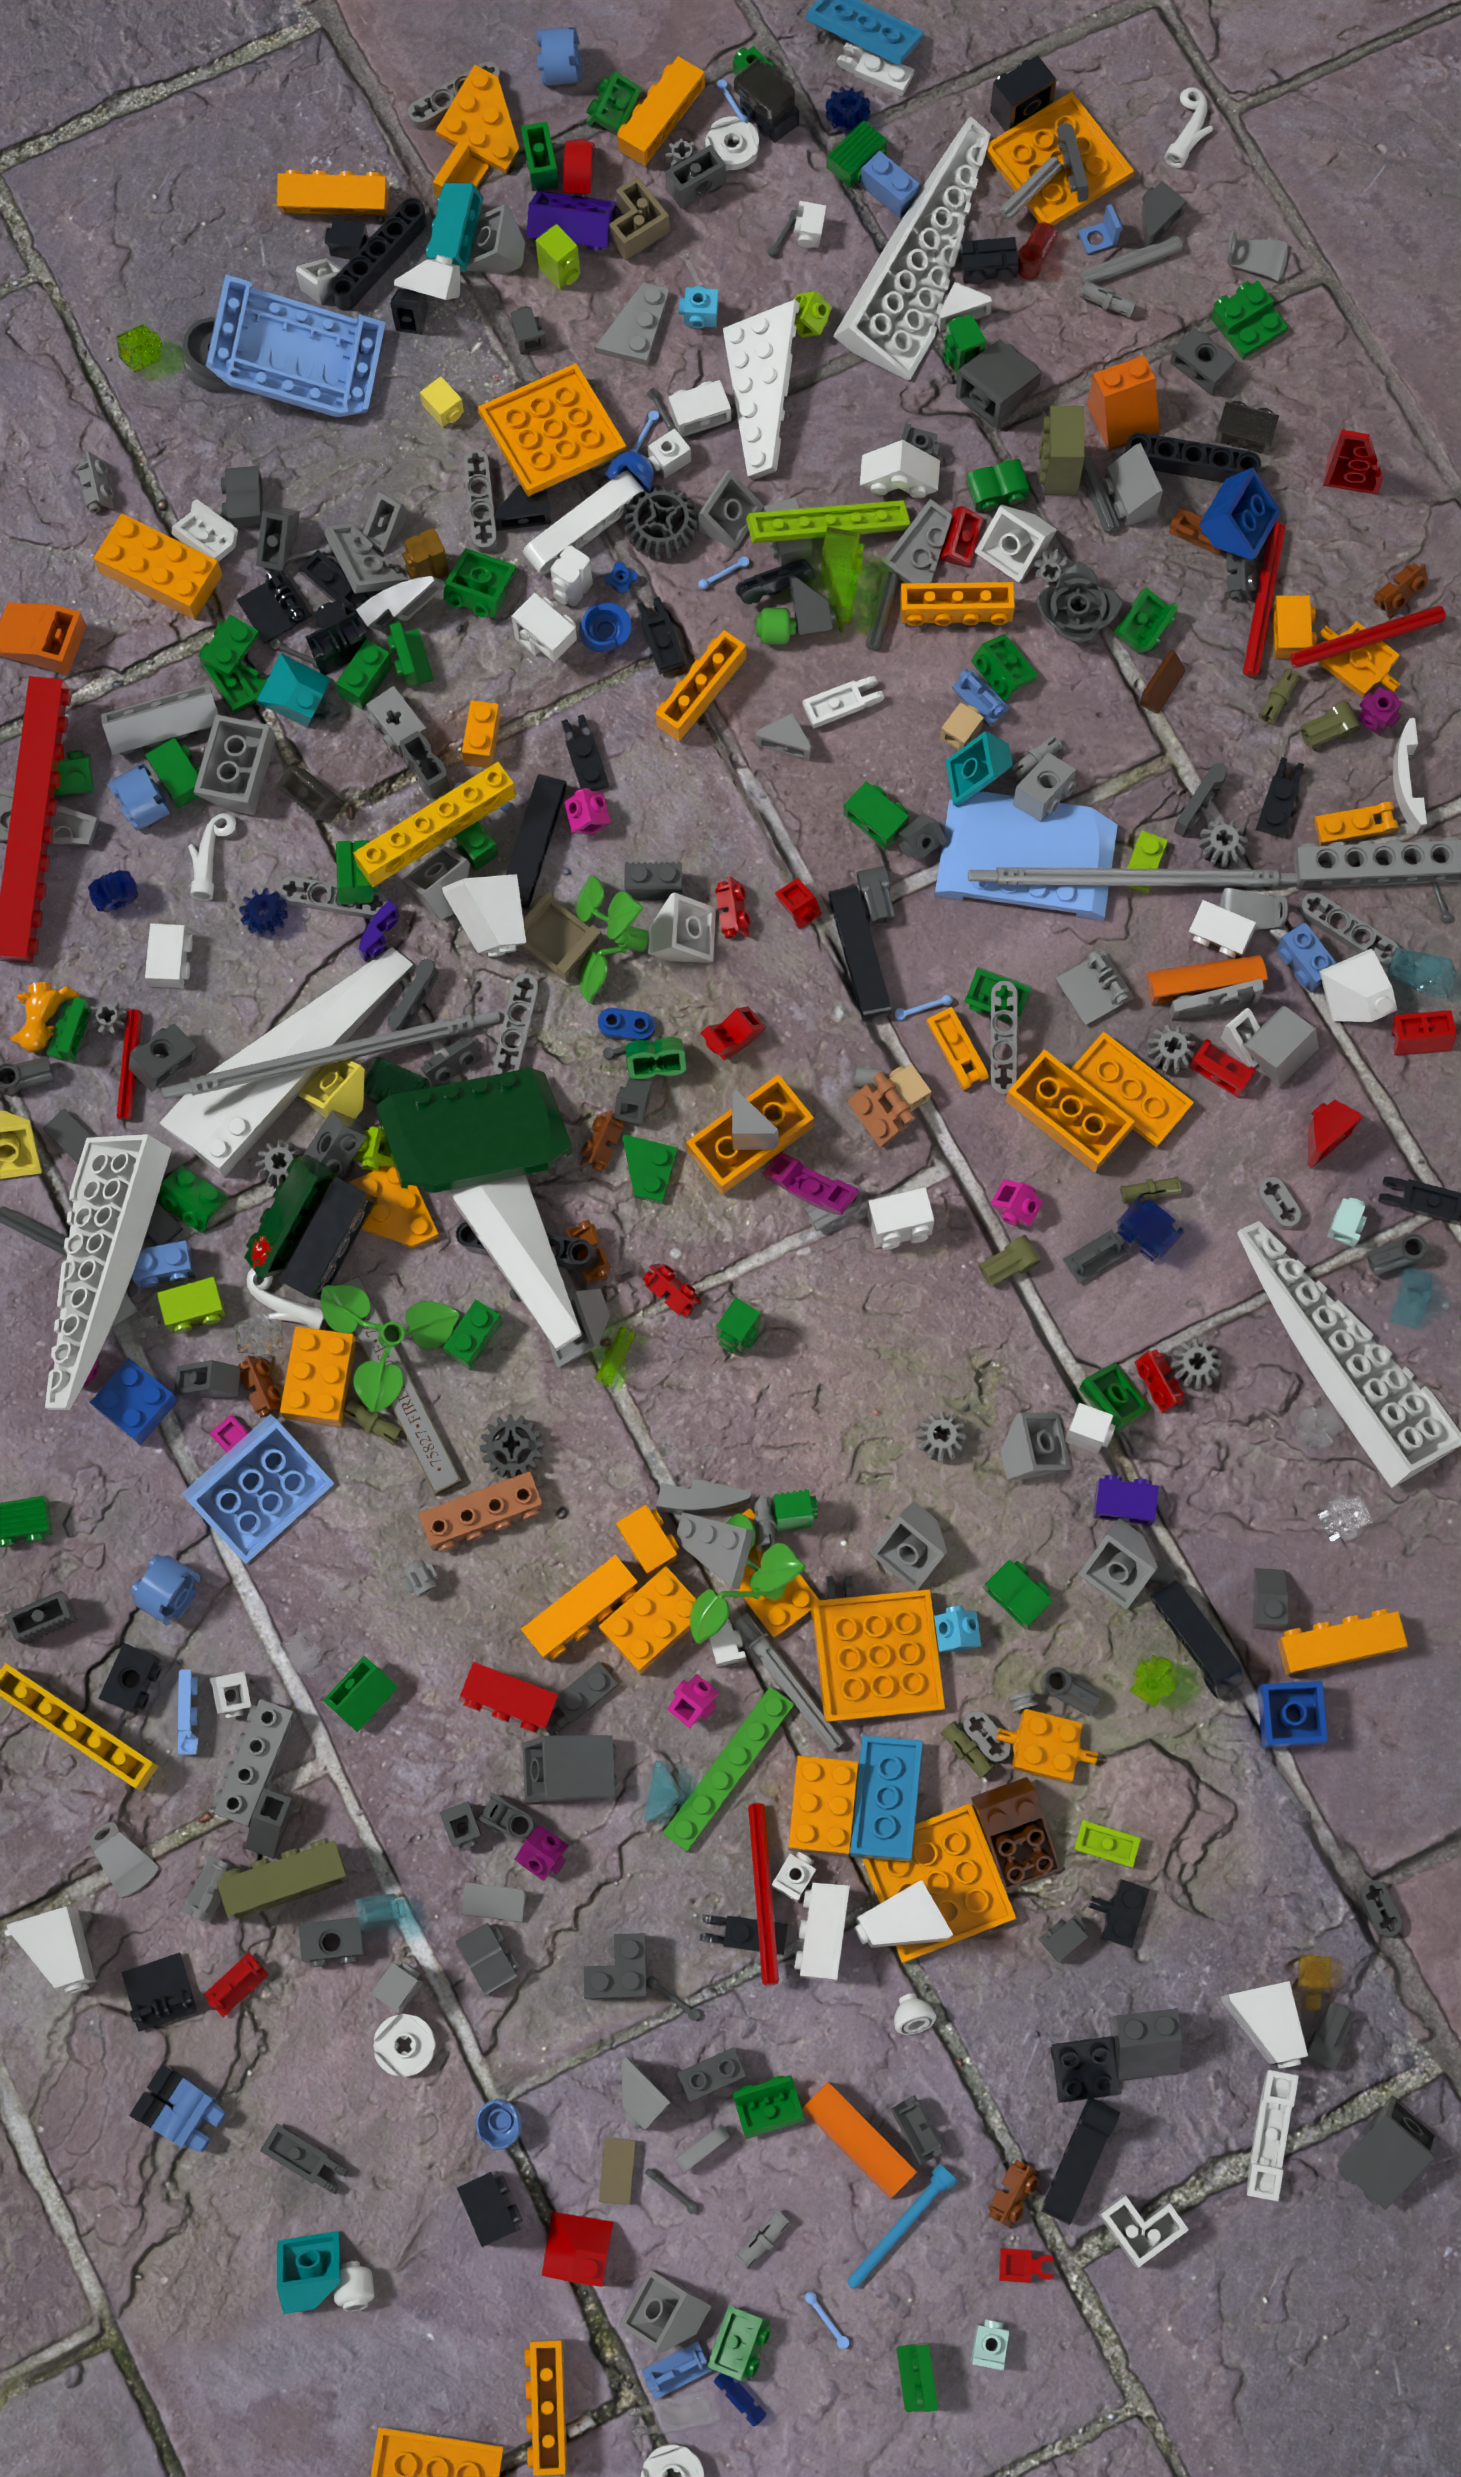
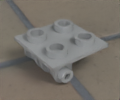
M1096 950L1088 956V960L1055 978L1085 1026L1134 999L1133 994L1105 951L1099 953Z

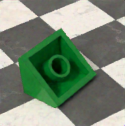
M1116 1362L1086 1377L1079 1388L1093 1408L1113 1415L1110 1424L1116 1425L1113 1432L1115 1436L1151 1409L1150 1405Z

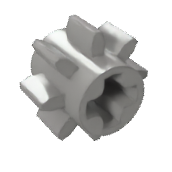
M680 139L675 144H669L670 153L666 154V163H671L672 168L699 151H694V142L688 143Z
M1058 549L1049 553L1047 550H1043V559H1035L1034 565L1039 567L1036 570L1035 576H1041L1045 580V585L1053 581L1058 584L1060 575L1067 568L1064 565L1067 563L1068 557H1061L1058 554Z
M103 1000L102 1006L98 1009H92L96 1019H93L91 1024L93 1027H99L98 1032L101 1036H104L107 1032L112 1033L116 1037V1032L126 1027L122 1019L127 1017V1013L125 1010L119 1011L120 1005L117 1001L110 1005L106 1004ZM112 1015L111 1021L107 1022V1016Z
M421 1560L403 1570L406 1577L401 1579V1582L408 1594L415 1592L417 1597H422L437 1588L434 1581L440 1577L432 1563L426 1566L424 1561Z

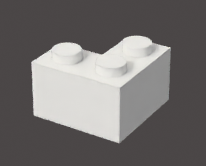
M900 440L862 455L860 486L878 496L885 495L887 492L899 488L909 493L913 498H924L926 495L938 491L940 460L910 443Z
M534 593L511 616L515 639L533 655L536 656L541 651L555 662L577 640L576 624L567 615L561 616L549 599L546 597L540 598Z
M1121 2195L1097 2213L1130 2261L1138 2268L1189 2230L1170 2203L1163 2204L1145 2219H1142L1127 2196Z

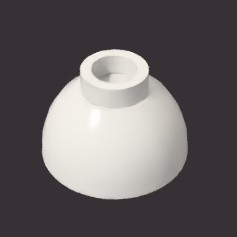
M907 1994L899 1999L900 2005L894 2016L895 2030L898 2033L914 2035L927 2030L934 2024L936 2020L934 2010L925 2001L917 1999L916 1994Z

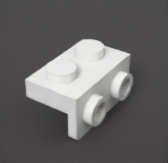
M196 499L192 502L191 512L172 526L171 534L187 546L220 561L235 549L238 530L232 523L223 519L209 506Z

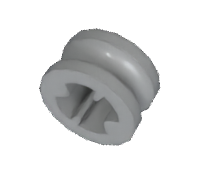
M1028 1691L1009 1697V1702L1014 1704L1012 1713H1019L1024 1709L1030 1710L1039 1706L1038 1702L1033 1700L1035 1691Z

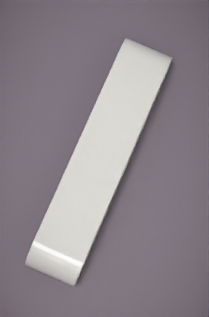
M629 471L620 473L529 542L523 550V555L540 575L547 574L551 571L550 568L557 558L560 559V554L566 546H572L579 550L625 515L628 504L634 505L632 500L634 496L642 498V492L645 489Z

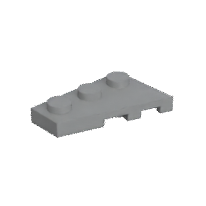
M643 282L594 347L595 353L648 365L670 295L669 289Z
M930 499L882 561L881 566L889 572L898 574L899 579L905 583H931L952 514Z
M352 523L326 526L324 534L354 593L385 590L398 583L408 581L402 573L397 574L391 568L392 563L386 557L381 558L372 549L373 544Z
M1262 978L1194 996H1179L1176 1000L1172 1001L1170 1007L1171 1020L1254 1008L1257 1006L1264 990Z
M682 1512L675 1541L731 1588L740 1589L755 1531Z

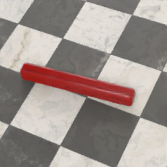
M129 1009L126 1017L117 1106V1119L125 1121L131 1120L133 1115L136 1076L129 1070L131 1051L140 1044L143 1016L142 1011L137 1009Z

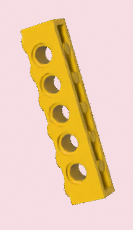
M499 762L494 763L353 852L357 866L371 886H376L514 799L516 793L513 781Z
M5 1663L1 1668L0 1697L142 1792L158 1769V1765L9 1664Z

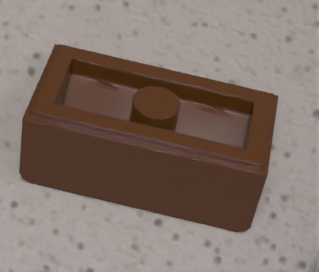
M1169 650L1142 692L1140 705L1155 714L1161 711L1185 673V668L1174 650Z

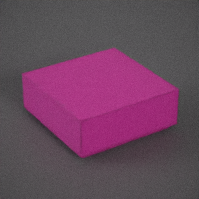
M231 1414L209 1434L227 1453L249 1432Z

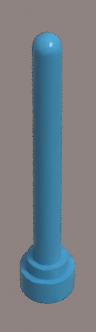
M939 2163L931 2172L933 2176L930 2178L932 2181L930 2185L849 2277L848 2285L850 2288H857L940 2191L945 2192L947 2188L951 2189L956 2184L958 2179Z

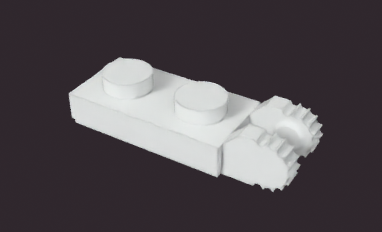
M846 42L843 48L845 53L860 61L857 63L853 58L840 55L836 61L840 68L854 74L857 78L903 96L914 75L913 68L903 64L899 66L895 63H890L873 52L866 51L852 42Z
M870 676L856 682L853 680L804 699L802 705L813 729L863 710L865 707H871L884 700L885 697L882 691H877L863 697L860 692H864L877 685L876 677Z

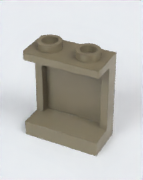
M547 891L543 897L540 895L533 901L530 907L531 911L525 918L523 917L526 943L519 946L563 981L567 982L581 966L586 955L590 951H594L603 941L602 933L593 924L589 927L556 902L553 894Z

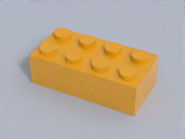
M123 513L120 514L93 558L99 573L193 620H196L223 575L217 560Z
M1045 1049L1008 1090L1005 1102L1094 1173L1098 1171L1132 1131L1135 1123L1131 1117Z
M779 1074L746 1097L778 1129V1146L774 1150H733L732 1108L686 1142L688 1154L721 1195H724L814 1128V1117Z

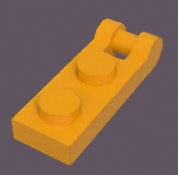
M1382 802L1375 806L1315 816L1314 823L1320 846L1397 832L1399 826L1397 820L1393 818V802ZM1381 816L1383 823L1375 825L1374 818Z
M952 1007L926 1019L927 1026L963 1091L970 1088L971 1083L977 1080L982 1082L989 1078L982 1060ZM971 1063L974 1070L965 1073L963 1066Z

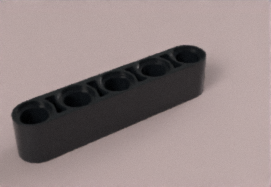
M409 198L403 201L333 278L330 289L334 304L338 309L347 311L355 307L425 229L427 224L424 205L419 199ZM413 214H417V215H418V216H416V217H409L410 215H413ZM396 233H399V234H400L399 236H396V237L392 236L393 234H396ZM376 253H383L380 256H375ZM359 272H366L363 275H357ZM342 291H348L347 294H339Z
M1136 432L1129 436L1124 452L1126 453L1133 446L1141 443L1154 471L1224 483L1226 478L1245 471L1241 467L1254 468L1257 474H1259L1261 467L1260 457L1251 451ZM1166 452L1171 456L1163 457L1159 453ZM1188 457H1194V458H1196L1198 461H1196V462H1191V461H1189L1187 458H1188ZM1222 462L1225 466L1220 467L1214 463Z
M538 774L506 873V875L517 874L521 907L527 909L531 904L567 786V781Z
M857 885L828 891L830 906L862 1020L864 1022L889 1016L892 1014L891 1005Z
M466 1221L462 1222L456 1229L455 1236L457 1241L472 1253L489 1255L477 1237L474 1241L467 1242L468 1235L473 1231ZM546 1233L551 1248L555 1245L561 1246L559 1253L554 1256L558 1267L589 1271L598 1264L599 1254L587 1240ZM588 1249V1256L584 1260L578 1261V1253L581 1250Z

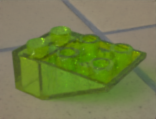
M827 527L822 550L821 577L830 606L834 605L838 631L843 632L845 623L851 622L853 598H856L858 576L863 566L865 544L860 543L861 533Z

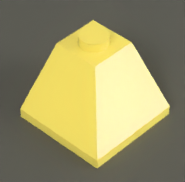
M351 1060L323 1065L297 1095L325 1119H327L332 1110H335L356 1120L358 1114L363 1110L365 1069Z
M4 1110L0 1111V1179L41 1174L42 1167L31 1121Z

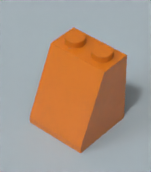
M1145 355L1093 373L1087 406L1108 452L1125 446L1129 436L1136 432L1155 435L1160 431L1156 379Z

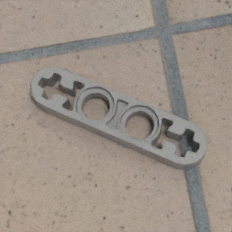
M483 62L477 65L497 76L499 82H501L500 70L495 63ZM471 69L413 102L408 108V118L411 126L416 129H425L442 120L457 95L459 87L463 85ZM441 97H446L450 100V103L445 107H440L436 104V101ZM416 113L425 114V117L416 116Z
M473 449L467 452L464 457L471 538L473 546L478 552L489 553L497 546L489 460L484 451ZM475 459H479L480 474L475 475L473 463ZM476 483H483L487 486L486 491L482 494H475L471 489ZM480 508H485L490 512L485 519H477L474 513ZM481 528H486L488 539L485 544L481 541Z
M287 877L279 884V893L282 900L286 904L367 919H372L381 908L377 907L376 911H372L370 905L362 904V909H359L361 904L357 902L350 907L342 906L338 903L337 884L299 877ZM292 885H295L297 891L305 892V887H308L306 891L307 899L304 900L303 893L294 892L292 896H289L286 889H291ZM318 889H323L328 893L327 898L323 902H315L312 899L313 893ZM375 891L372 892L373 901L368 904H373L375 900H379L380 905L383 906L387 899L381 892Z
M1309 893L1303 898L1300 905V913L1306 920L1359 954L1369 950L1374 941L1377 940L1378 943L1373 951L1382 968L1391 967L1396 963L1400 949L1393 940L1322 894ZM1314 902H1317L1319 904L1318 908L1313 912L1309 911V904L1312 905ZM1326 909H1329L1330 912H1328L1325 921L1322 920L1323 913H1325ZM1333 916L1342 917L1345 921V927L1341 929L1333 928L1330 924V918ZM1359 931L1365 932L1369 936V942L1364 945L1358 944L1354 939V934ZM1387 948L1391 950L1390 956L1384 959L1381 957V954Z
M521 974L513 981L494 1060L495 1075L503 1073L500 1066L504 1067L506 1065V1054L512 1056L510 1063L514 1071L521 1070L539 994L538 982L533 975ZM525 982H529L530 988L533 990H527L525 1002L521 1000L522 991L519 986H524ZM515 1009H525L528 1013L526 1019L515 1021L511 1017ZM510 1035H517L521 1038V1043L516 1048H509L505 1045L506 1038Z
M1006 980L995 984L991 992V1085L995 1091L1002 1094L1007 1093L1018 1080V991L1015 984ZM1002 985H1006L1007 989L1013 992V995L1007 998V1006L1013 1005V1011L1006 1009L996 1011V1005L1002 1006V997L996 994L997 991L1002 990ZM1002 1014L1009 1015L1013 1021L1011 1029L1007 1031L1000 1030L996 1025L998 1016ZM1006 1043L1011 1046L1013 1052L1009 1059L1002 1060L996 1055V1048L999 1044ZM995 1063L1002 1065L1013 1063V1069L1007 1068V1077L1012 1078V1083H1008L1005 1089L1002 1088L1001 1083H996V1078L1002 1075V1068L996 1069Z

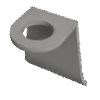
M1232 230L1227 252L1229 267L1263 275L1275 282L1280 280L1287 262V243L1280 240H1237V232Z
M1225 888L1221 896L1220 907L1256 922L1255 930L1278 928L1286 922L1288 906L1285 896L1273 897ZM1281 904L1283 906L1282 917H1280Z
M114 1822L102 1825L90 1837L89 1844L119 1898L130 1896L142 1889L155 1877L159 1870V1866L122 1834ZM110 1829L103 1839L97 1841L98 1836L103 1831Z

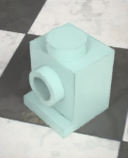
M1343 1198L1338 1206L1327 1237L1355 1247L1361 1236L1357 1233H1361L1367 1217L1362 1216L1365 1203L1355 1198Z
M985 2319L984 2325L977 2324L971 2357L973 2365L1004 2370L1009 2330L1003 2329V2322ZM989 2338H994L997 2341V2347L994 2350H988L985 2346Z

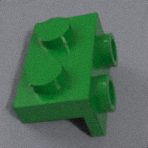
M1148 587L1140 591L1117 626L1114 634L1137 654L1148 650L1152 651L1160 643V635L1163 630L1168 628L1175 620L1176 616L1174 613L1179 606L1176 603L1167 605Z
M230 614L225 622L221 621L217 625L212 641L205 643L199 652L201 669L205 670L206 665L229 679L259 637V631Z
M400 622L390 624L392 635L387 636L391 653L396 651L399 660L394 661L398 677L404 676L407 688L433 681L434 677L420 631L416 629L403 633Z
M83 750L66 752V757L63 758V761H59L58 772L61 774L59 789H55V796L92 792L95 790L90 765L92 760L91 754H83Z
M977 967L964 1003L970 1004L969 1009L977 1013L985 1014V1011L991 1012L992 988L1000 981H1010L1015 984L1018 991L1019 1021L1032 986ZM1002 985V990L996 993L997 996L1002 997V1006L996 1005V1011L1004 1009L1013 1011V1005L1007 1006V998L1012 996L1013 992L1009 991L1006 985ZM1002 1014L997 1018L999 1021L1012 1024V1018L1009 1015Z
M181 1165L161 1183L156 1201L165 1210L170 1211L183 1220L188 1226L203 1233L207 1228L209 1219L226 1205L228 1196Z
M791 2075L776 2076L768 2082L756 2086L746 2085L732 2094L745 2139L805 2121Z

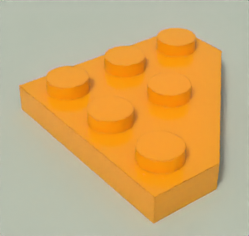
M474 64L435 130V135L454 146L457 145L459 140L468 143L472 156L507 174L519 153L517 138L498 77Z
M394 1166L379 1168L378 1171L370 1172L348 1182L378 1198L362 1227L364 1232L399 1242L412 1249L439 1237L417 1186L408 1185V1189L401 1188Z

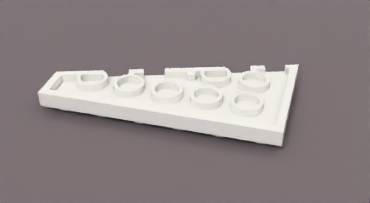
M795 299L723 328L747 476L752 480L777 471L781 444L779 432L781 421H784L785 415L783 403L784 397H787L793 357L790 353L792 338L796 335L797 328L794 326L795 315L799 313L800 303Z

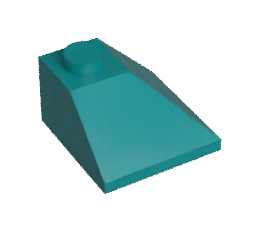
M280 653L256 703L307 728L331 678Z
M985 731L945 760L953 805L958 807L1013 766L1009 743Z
M339 2231L277 2241V2291L283 2314L314 2310L340 2283Z

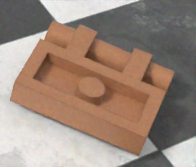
M879 1072L873 1077V1080L878 1085L877 1089L873 1083L866 1084L847 1102L878 1146L884 1147L904 1130L898 1119L901 1118L904 1124L907 1125L915 1118L910 1112V1105L906 1100L902 1101L895 1091L896 1086L891 1079L888 1080L883 1072ZM885 1097L888 1099V1101H889L890 1104L892 1105V1107H893L892 1110L889 1108V1106H888L887 1103L885 1102V1100H884Z

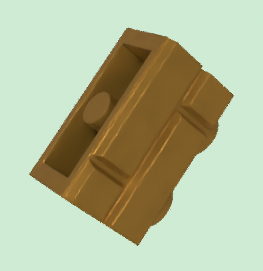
M430 528L420 533V536L415 535L405 540L406 551L402 553V556L406 563L405 569L411 580L429 576L441 579L449 575L445 548L435 529Z

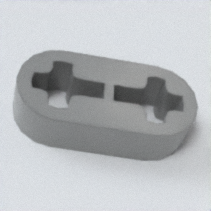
M1276 1177L1265 1178L1257 1190L1259 1200L1279 1228L1283 1230L1294 1228L1301 1218V1210L1280 1179ZM1267 1185L1270 1188L1276 1187L1278 1189L1275 1194L1278 1201H1276L1272 1194L1268 1196L1265 1194ZM1280 1205H1282L1286 1212L1292 1211L1294 1213L1291 1222L1288 1219H1281L1283 1210Z
M979 1711L968 1714L963 1722V1731L971 1741L975 1740L977 1742V1747L983 1755L993 1763H1000L1008 1757L1011 1750L1010 1743L996 1741L998 1728L990 1718ZM973 1718L976 1721L982 1719L984 1721L982 1729L987 1734L985 1737L978 1730L970 1731L969 1728L972 1725L970 1719ZM989 1737L995 1744L1003 1743L1002 1756L997 1753L992 1756L989 1753L992 1748L987 1741Z
M721 2124L678 2157L675 2162L681 2171L685 2173L731 2136Z

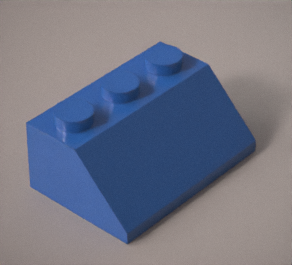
M1250 468L1226 478L1199 525L1203 534L1214 547L1252 560L1256 558L1282 511L1254 468Z

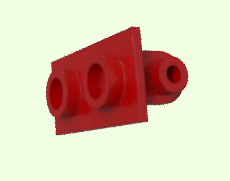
M728 876V882L717 883L718 888L715 889L718 909L728 908L729 910L719 914L721 932L725 934L726 939L735 938L737 932L750 937L748 927L751 922L744 905V900H746L745 888L743 884Z
M660 1263L650 1265L649 1268L654 1273L648 1271L642 1279L646 1282L645 1286L659 1298H662L668 1291L671 1295L664 1303L679 1316L688 1317L693 1311L690 1305L693 1306L702 1302L697 1297L698 1292L688 1283H681L675 1277L676 1272L664 1263L662 1265Z
M1157 1349L1151 1352L1149 1350L1134 1362L1140 1377L1145 1381L1151 1393L1152 1400L1158 1406L1161 1413L1166 1412L1173 1405L1178 1406L1185 1402L1183 1398L1185 1394L1174 1377L1166 1380L1164 1377L1172 1371L1163 1353L1159 1354Z
M248 1952L209 1988L203 1996L208 2000V2004L224 2018L269 1974Z

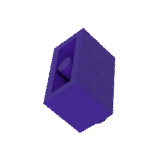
M1105 1475L1104 1479L1099 1478L1096 1485L1093 1518L1117 1521L1120 1518L1126 1523L1152 1526L1156 1518L1159 1486L1152 1485V1481L1147 1479H1134V1482L1122 1481L1120 1476Z

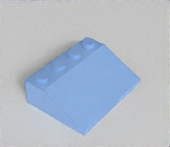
M269 1414L189 1486L182 1495L239 1558L247 1564L332 1487L334 1482L281 1423Z

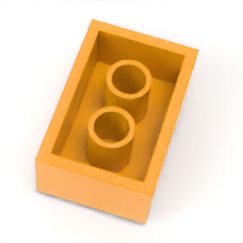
M295 1326L280 1413L284 1419L343 1427V1413L347 1404L357 1341L353 1334Z
M665 1566L599 1625V1629L636 1672L641 1675L691 1630L690 1615L697 1599Z
M797 1755L788 1850L849 1856L858 1762Z

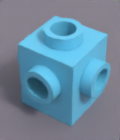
M703 286L686 287L685 298L679 299V314L684 315L685 326L696 329L703 327L717 328L718 289H707Z
M953 1606L946 1608L945 1614L934 1616L939 1652H961L981 1647L976 1611H964L963 1606Z

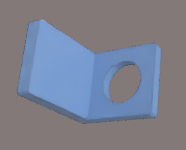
M1112 204L1106 206L1102 223L1078 231L1087 255L1118 246L1120 232L1123 230L1121 219L1116 215ZM1091 233H1099L1103 237V242L1099 245H1092L1087 237Z

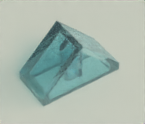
M1407 1266L1403 1267L1389 1322L1419 1329L1431 1296L1432 1273Z
M655 1760L644 1822L649 1824L686 1800L685 1795L663 1762Z

